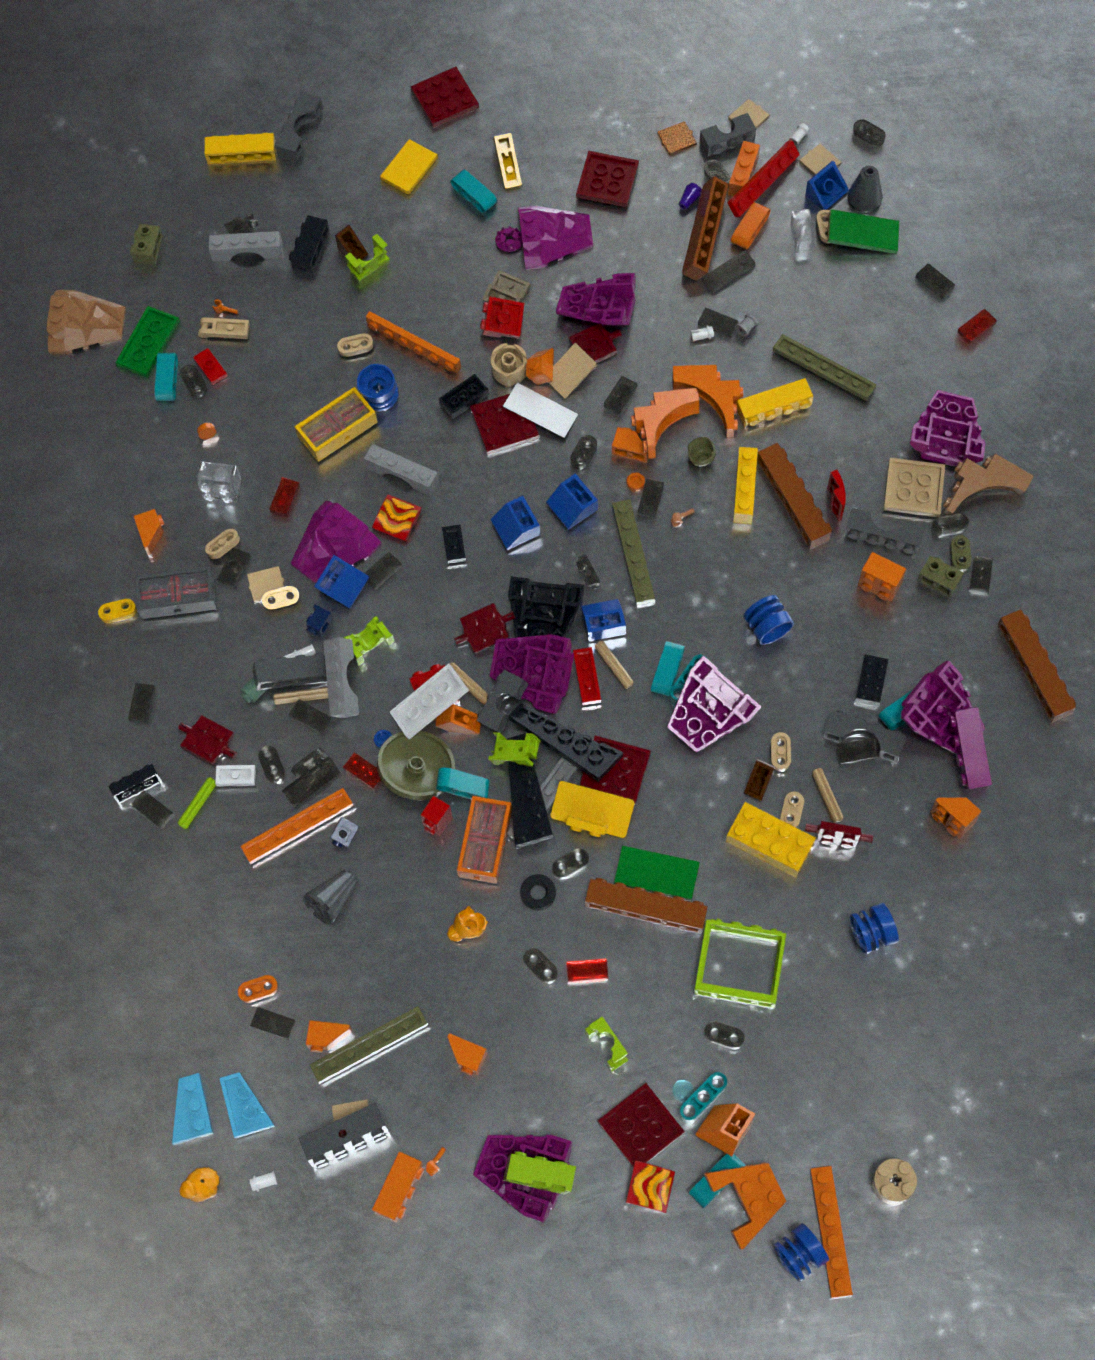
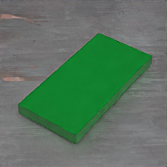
M831 209L829 212L827 243L897 254L900 221Z
M147 306L117 358L115 365L148 378L157 363V354L162 353L180 322V318Z
M622 845L614 884L619 882L625 884L628 888L640 887L644 888L646 892H662L665 896H679L685 900L692 901L700 862Z

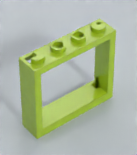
M718 918L717 920L706 919L694 994L775 1008L786 933H782V931H778L775 928L765 930L758 925L747 927L735 921L725 923ZM710 932L778 943L770 995L702 983Z

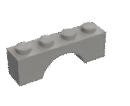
M280 231L209 235V252L212 262L230 261L234 255L242 252L256 253L265 259L283 258Z
M374 444L371 445L364 457L366 469L379 475L392 474L409 483L414 490L429 497L432 496L439 484L438 472Z
M340 637L325 640L323 643L330 716L338 718L359 715L358 697L351 690L347 680V666L354 659L353 642L350 639Z

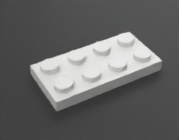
M448 663L393 708L390 714L405 736L411 739L466 694L469 689L454 668Z

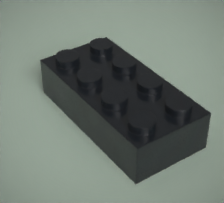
M474 374L438 398L439 404L452 419H455L468 410L470 406L487 397L489 390Z
M864 655L855 702L879 707L889 659Z
M147 764L142 769L135 770L131 775L112 782L108 787L119 804L162 782L153 764Z

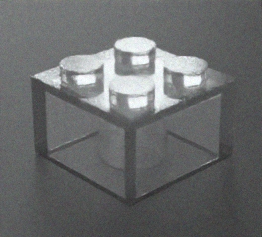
M200 461L196 483L202 498L210 501L217 499L227 503L238 502L243 482L237 466Z

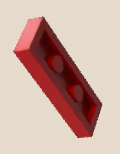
M592 647L573 650L582 705L601 703Z

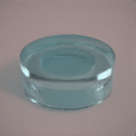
M680 1080L673 1086V1096L680 1102H685L693 1094V1086L686 1080Z

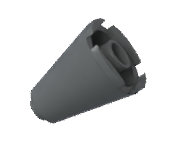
M874 166L863 167L848 191V202L855 207V210L872 212L881 205L883 193L879 173Z
M341 871L303 896L306 907L308 909L312 907L315 911L313 915L323 923L332 924L356 887L357 877L351 871Z

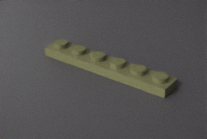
M784 334L780 336L773 346V351L865 401H868L876 389L877 384Z
M631 500L612 503V508L636 605L655 602Z
M419 1006L309 1065L320 1084L428 1026V1023Z

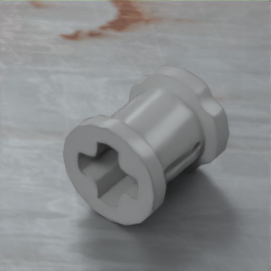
M747 313L745 319L735 325V330L741 336L747 337L749 331L756 327L759 322L754 315Z

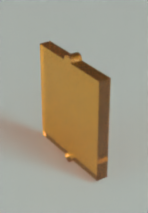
M685 121L657 132L662 141V146H665L669 155L697 145L692 135L693 131L689 129Z

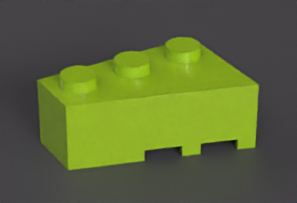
M515 1151L514 1154L508 1156L503 1181L565 1195L572 1191L576 1166L568 1165V1163L561 1161H547V1158L540 1156L531 1158L527 1157L526 1153Z

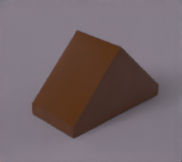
M347 225L335 235L338 250L345 256L351 253L357 260H362L368 255V252L350 225Z
M757 759L744 793L762 801L774 776L775 766Z

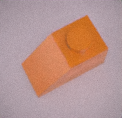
M550 348L536 352L527 359L526 376L536 385L553 381L554 349Z
M618 427L612 443V455L647 463V451L644 452L643 442L636 431H632L627 427Z
M155 509L134 516L143 546L148 555L152 554L164 533L162 525L165 524L162 515H157Z
M454 704L436 718V727L454 733L478 735L480 734L481 723L476 721L478 714Z
M309 1020L306 1046L311 1052L322 1053L323 1050L329 1051L350 1035L352 1028L347 1024Z
M449 1033L447 1037L461 1072L472 1076V1074L478 1075L487 1056V1049Z

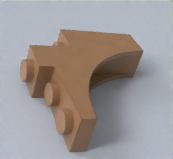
M996 453L985 459L982 464L983 467L966 458L962 462L959 461L954 469L956 472L954 478L959 481H956L952 487V496L947 497L943 503L945 508L942 513L947 516L952 515L963 500L982 490L1004 489L1021 495L1026 491L1034 476Z

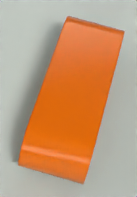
M754 202L734 231L731 243L747 250L767 221L771 209Z

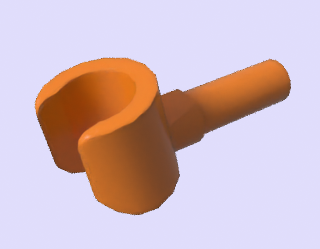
M219 299L214 300L217 307L212 306L217 314L223 311L238 314V310L224 306Z
M441 1147L435 1158L426 1165V1171L430 1176L435 1175L440 1169L436 1163L446 1151L444 1147Z

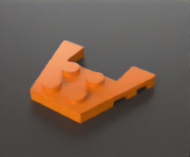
M765 1162L704 1173L711 1191L715 1192L732 1183L749 1219L748 1222L731 1231L738 1248L741 1250L747 1246L786 1202L769 1163Z

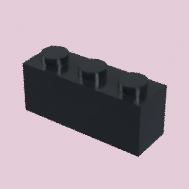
M307 215L306 220L301 224L300 235L295 239L294 250H291L289 254L292 268L313 273L330 230L328 220Z

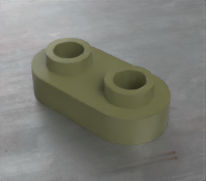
M957 535L950 544L951 564L958 567L962 572H966L972 562L970 541L963 535ZM959 559L965 560V562L962 563L959 561Z

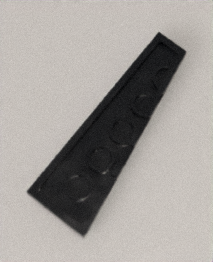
M522 703L509 714L511 722L527 733H533L541 740V743L597 782L623 757L621 751L603 742L600 744L586 734L581 735L575 732L574 728L569 726L567 728L559 724L557 720L547 717L543 713Z
M526 734L507 738V740H525ZM530 759L533 762V767L508 761L514 843L517 849L554 838L533 759Z

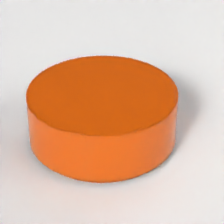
M204 423L197 428V433L200 439L206 440L215 436L216 429L214 424Z
M637 472L631 473L627 477L626 484L628 489L633 492L641 491L645 486L644 476Z

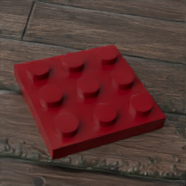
M456 66L410 86L413 95L433 128L479 108L478 101Z
M588 151L577 188L576 198L627 207L637 174L639 160Z
M510 394L470 406L487 455L539 439L534 422L503 407Z
M595 735L594 741L600 744L603 742L621 751L623 757L599 782L583 772L580 786L632 799L636 805L651 750Z
M647 1083L643 1084L597 1121L632 1167H634L635 1161L648 1163L685 1133Z

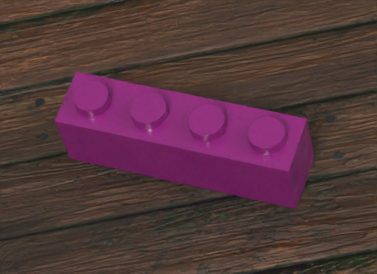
M978 707L951 711L949 722L950 726L954 728L955 733L952 738L953 744L958 750L956 761L957 765L961 767L962 774L959 775L961 785H964L965 789L992 785Z

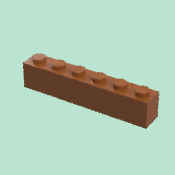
M715 176L702 187L682 269V274L695 281L708 273L729 185Z
M775 443L758 451V463L809 549L829 541L832 532L831 526L828 522L825 523L822 518L821 509L815 506L812 494L806 491L804 481L801 477L797 476L794 464L788 461L785 449L781 448L778 443Z
M1021 609L1001 617L998 627L1051 723L1072 715L1076 708V702L1072 696H1069L1065 682L1062 679L1060 680L1055 664L1051 663L1048 658L1046 648L1040 644L1038 633L1031 628L1029 617Z
M602 878L590 879L585 899V907L702 934L708 906H705L700 901L688 902L679 896L667 897L662 892L655 891L650 893L640 887L628 888L623 883L616 882L611 884Z

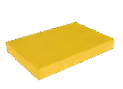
M409 139L380 175V180L409 195L438 159V154Z

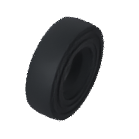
M531 875L521 885V899L532 910H544L555 900V885L545 875ZM541 885L545 888L546 894L542 899H534L531 896L530 891L534 886Z

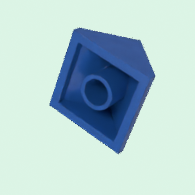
M831 161L807 181L805 196L821 210H827L849 191L834 161Z

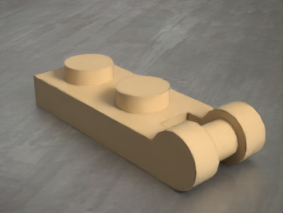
M204 317L200 319L201 329L198 331V336L200 338L248 339L250 322L249 320Z

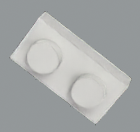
M255 765L216 766V786H255Z

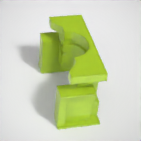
M378 234L372 237L374 246L373 259L369 261L357 260L351 253L345 256L347 267L358 281H361L390 260L386 255L388 252L384 249L388 244Z
M377 616L372 618L360 633L344 637L353 642V653L358 666L364 663L363 655L383 641L388 646L395 642L393 634L391 635L383 621L379 622Z
M493 732L497 738L494 751H491L494 755L488 758L490 762L494 765L504 764L505 761H512L520 765L533 767V762L530 759H537L541 740L533 733H526L525 740H507L501 733Z
M603 1016L585 1028V1034L589 1040L598 1035L600 1038L603 1036L610 1037L614 1041V1046L611 1048L612 1058L607 1061V1066L611 1072L628 1061L626 1057L628 1055L627 1051Z

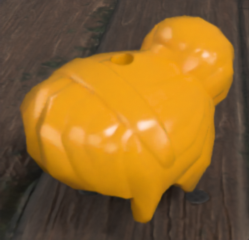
M467 906L466 909L456 914L453 924L448 928L447 936L453 942H459L463 938L472 939L480 937L485 932L488 921L481 913H475L470 906Z
M209 1167L196 1168L181 1183L180 1195L194 1202H203L213 1198L217 1193V1186L220 1183L217 1171Z

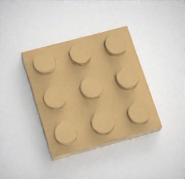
M890 458L884 511L940 517L945 464Z

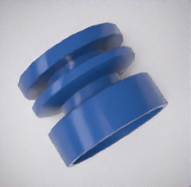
M371 364L362 369L357 378L359 393L374 411L381 412L392 408L398 400L399 392L391 369L382 364Z
M770 595L760 599L751 605L743 615L746 622H749V627L754 628L753 633L761 645L778 640L794 626V621L788 612L783 611L784 606L780 603L777 595Z
M884 903L871 906L869 908L870 917L864 910L859 911V915L857 913L850 914L853 936L864 954L871 953L872 949L875 951L879 950V941L885 947L898 943L897 927L889 909Z
M803 1223L791 1231L794 1239L793 1243L784 1236L782 1238L784 1246L780 1242H776L773 1245L783 1267L799 1282L805 1279L802 1271L808 1276L812 1274L809 1263L819 1269L829 1261V1257L819 1240Z

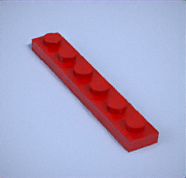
M793 140L787 141L727 202L735 217H740L800 155Z

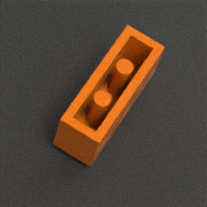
M743 141L729 182V196H734L753 177L759 159V144Z
M399 1151L372 1208L374 1213L396 1223L398 1219L403 1218L407 1209L404 1207L407 1199L411 1200L416 1190L413 1186L416 1180H420L425 1169L422 1168V1161Z

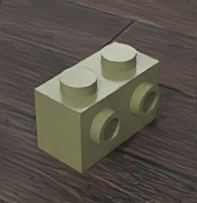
M139 224L138 230H135L134 244L130 247V255L135 263L155 266L163 238L160 226Z
M929 556L917 581L952 598L962 580L964 572L956 566L944 563L938 557Z

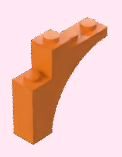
M717 365L673 366V390L697 388L699 398L710 404L720 416L726 431V438H734V431L738 430V420H734V414H737V400L743 398V387H740L739 380L721 381V374L717 372Z
M697 388L654 392L653 400H650V406L634 408V415H631L632 427L635 426L637 434L641 433V439L645 438L643 440L644 452L647 451L648 459L656 458V445L659 437L671 424L684 417L699 414Z

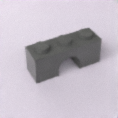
M748 113L732 118V132L730 133L721 132L717 125L700 130V142L708 157L718 155L727 149H734L742 144L743 141L751 142L755 139L757 129Z
M504 670L498 675L496 685L489 692L487 702L479 710L476 721L502 734L509 721V716L501 710L502 702L508 697L520 700L529 683Z

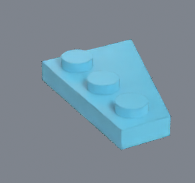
M240 1072L219 1078L235 1139L275 1127Z
M199 1073L179 1078L172 1138L173 1145L214 1134Z

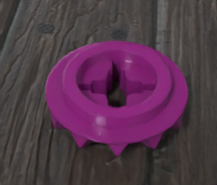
M503 227L501 231H497L495 242L499 249L513 252L522 246V235L517 227ZM512 236V239L506 241V237Z

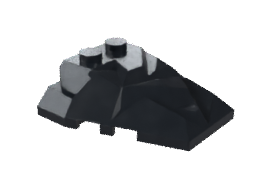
M511 576L508 598L511 603V609L516 619H513L515 638L549 634L566 637L582 606L585 585L533 582L529 578Z

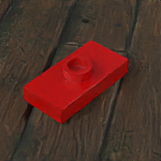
M209 348L193 357L212 385L228 377L226 371Z

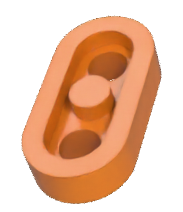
M264 975L242 983L238 988V996L243 1002L252 1003L273 996L278 990V983L273 976ZM267 984L272 985V987L269 990L265 989V986ZM248 990L252 991L251 996H246Z

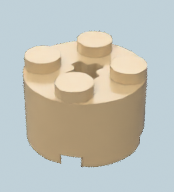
M504 343L493 350L491 370L497 382L505 387H511L520 383L526 377L527 357L522 347L517 344L508 345V343Z
M900 1159L884 1161L879 1165L872 1177L874 1194L889 1205H899L907 1201L917 1186V1177L914 1169L908 1162ZM892 1178L899 1182L896 1186H894V1183H890Z

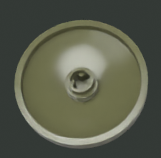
M403 731L392 735L381 746L377 758L378 774L386 787L395 794L411 800H427L443 793L436 789L438 769L444 767L455 769V760L450 748L440 738L425 731H419L411 739H408Z

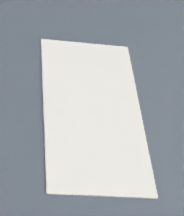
M519 383L515 385L503 407L565 438L578 416L577 413Z

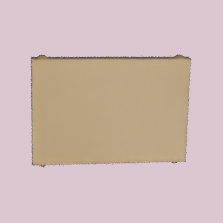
M574 343L553 366V381L548 383L566 399L598 364Z

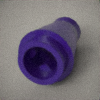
M692 182L686 185L678 205L682 209L687 210L701 196L702 189Z

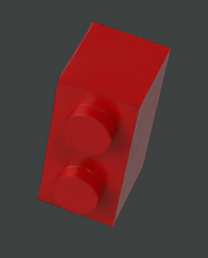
M435 796L432 797L421 813L422 824L425 827L424 830L430 835L434 836L436 834L439 837L453 818L450 805Z

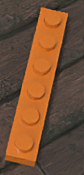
M370 311L366 315L367 326L371 330L382 333L386 338L397 341L401 346L412 349L416 354L427 357L431 362L442 365L448 371L455 373L460 371L461 363L459 358Z
M344 788L240 847L249 863L252 864L354 805Z
M832 1167L811 1168L810 1173L822 1246L829 1257V1261L825 1265L831 1298L852 1296Z

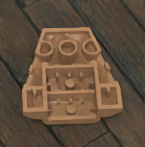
M56 290L54 295H51L46 327L49 354L73 353L72 350L83 347L84 350L88 349L89 345L96 343L103 345L122 340L126 307L76 290Z

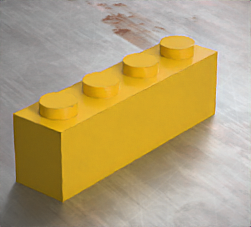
M274 133L205 137V158L207 164L276 161Z
M806 378L737 400V412L744 427L755 426L759 422L770 421L783 414L789 415L798 409H807L812 405L814 396Z
M739 447L733 523L752 525L758 448Z

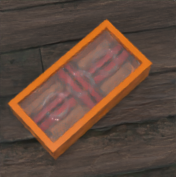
M472 796L457 867L459 878L497 884L512 813L511 802Z

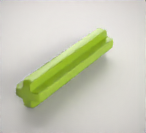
M208 777L178 820L177 824L183 829L188 828L215 788L216 784L213 778Z

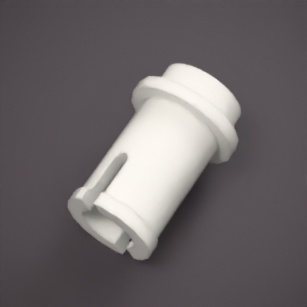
M804 123L797 125L796 131L789 140H793L795 146H798L803 137L808 135L809 127Z
M707 325L706 328L691 330L693 342L706 338L710 340L711 337H714L713 327Z
M274 1171L258 1177L254 1175L252 1179H249L252 1191L257 1190V1192H259V1189L277 1184Z

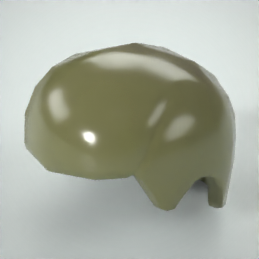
M708 437L695 438L688 445V457L695 466L709 465L716 456L714 443Z

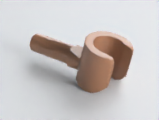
M692 508L681 514L679 512L674 513L671 518L673 527L680 526L683 523L682 518L694 513V509Z

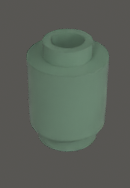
M252 677L240 689L242 692L240 696L247 703L250 701L255 703L266 690L256 691L254 677Z

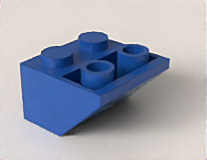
M576 473L560 483L546 501L549 508L568 530L598 510V499Z
M524 496L506 503L491 518V522L506 550L540 535V525Z
M333 555L314 587L351 609L370 577Z
M618 599L581 606L589 642L626 634L625 619Z

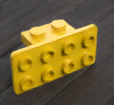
M561 781L558 784L551 818L566 822V825L571 826V830L582 832V829L590 831L589 835L595 837L609 834L624 838L627 835L635 802L632 799Z

